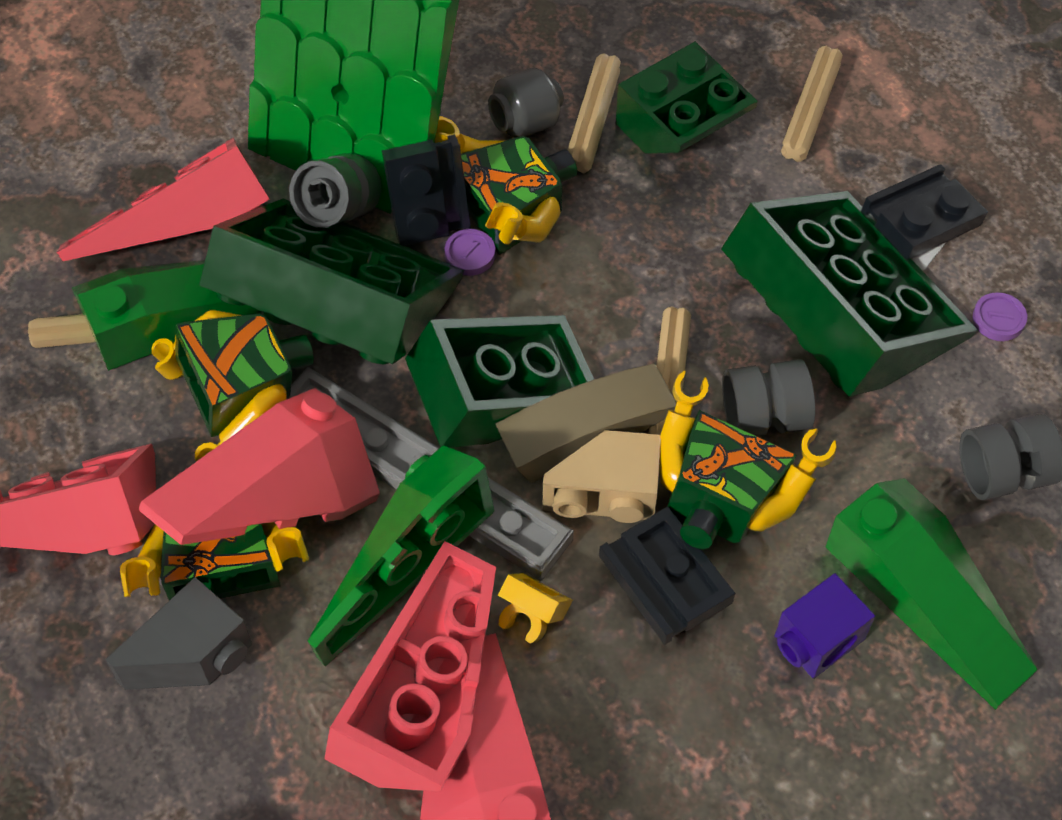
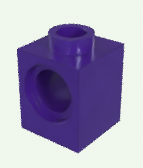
M834 573L782 611L774 636L777 638V645L787 661L795 667L799 668L802 666L815 679L866 639L875 615Z

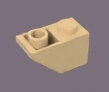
M604 430L544 474L542 511L555 512L557 515L566 518H578L584 515L607 516L623 523L638 522L654 515L658 489L661 435Z

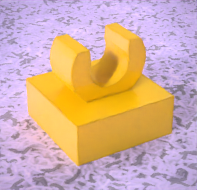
M525 573L508 574L498 596L512 604L502 610L499 616V626L503 629L511 628L517 615L524 613L531 621V628L526 635L525 641L530 644L538 642L546 633L547 623L563 621L573 600Z

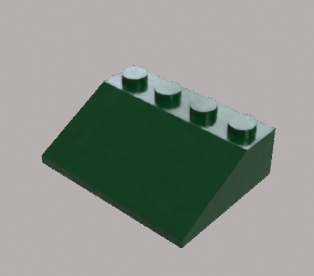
M848 191L750 203L721 250L732 261L737 273L748 280L765 299V303L770 311L778 315L797 336L799 344L806 351L812 353L829 373L831 381L838 388L845 391L849 397L888 386L972 338L978 331L912 259L907 260L877 229L875 219L870 214L865 216L862 213V206Z
M282 198L213 226L199 285L217 292V297L223 302L238 306H251L263 311L264 316L274 323L282 325L295 324L312 331V336L318 341L332 345L344 344L360 351V356L365 360L385 365L389 363L394 364L409 353L429 321L434 320L462 280L464 270L344 222L327 228L311 226L295 213L289 200Z

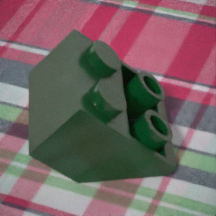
M694 41L618 84L615 124L645 154L677 153L757 108L758 101Z

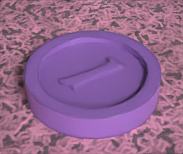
M477 229L460 230L451 235L446 241L444 248L446 263L464 270L463 275L473 276L487 271L494 263V241L483 231Z
M997 292L987 294L978 300L972 318L975 327L985 337L996 341H1009L1022 333L1027 322V312L1018 299L1009 294Z

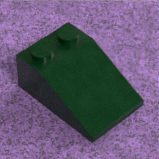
M565 315L430 320L405 357L440 447L442 445L447 447L484 445L502 440L496 423L559 392L594 380Z

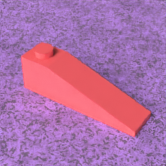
M233 137L178 170L179 174L174 177L176 181L167 186L166 183L151 187L132 201V207L128 210L118 209L61 244L57 254L62 261H68L213 229V226L262 207V204L270 199Z
M313 388L273 406L142 500L139 511L180 545L241 536L245 534L247 526L275 522L279 529L296 527L299 518L321 515L325 522L341 520L376 502L380 491L356 418L337 405L332 397Z
M153 445L139 446L82 461L83 468L64 475L58 481H54L49 472L31 477V480L11 488L8 491L9 496L6 497L2 496L0 490V547L81 554L107 549L109 555H119L138 548L142 545L141 540L155 525V523L139 511L141 501L156 491V466Z
M444 541L330 726L325 760L378 788L441 792L471 735L474 703L480 677L481 658L488 625L496 566Z
M496 633L486 635L469 741L441 792L423 791L420 820H551L540 776Z

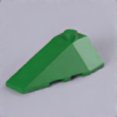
M205 260L120 269L72 287L108 371L152 354V345L158 339L166 338L174 343L176 324L195 321L209 310L239 315L256 314L261 312V310L248 305L228 304L217 297V292L200 286Z
M442 445L431 456L424 455L410 466L406 472L405 479L398 486L307 640L316 657L325 667L421 580L444 541L457 547L495 512L486 466L475 457Z
M905 478L874 484L835 517L825 548L995 710L1037 672V667L946 515Z

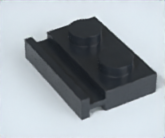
M455 134L447 136L448 140L434 143L431 139L382 150L395 233L400 245L407 246L449 236V231L460 228L463 230L471 229L460 144Z
M941 164L866 197L861 209L865 216L871 214L877 220L875 225L877 229L907 260L981 226L988 213L956 179L950 181L944 175L945 168Z
M668 506L621 533V538L611 544L604 543L599 549L600 559L664 645L671 642L672 637L683 630L689 631L731 605L736 594L701 549L690 546L682 539L680 535L682 524Z

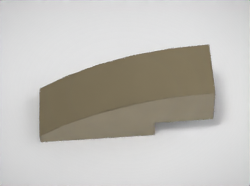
M654 363L600 377L559 392L496 423V426L516 468L530 483H533L544 477L546 472L604 430L641 433L665 420L668 410L674 411L677 402Z

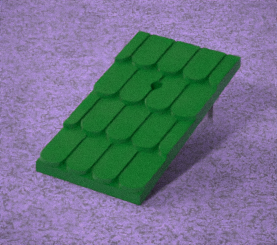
M261 0L260 18L256 23L254 80L249 88L248 150L264 157L269 156L270 160L295 171L309 161L329 158L343 153H356L366 158L376 167L381 178L382 189L376 208L391 214L392 209L382 150L431 139L435 143L459 0Z

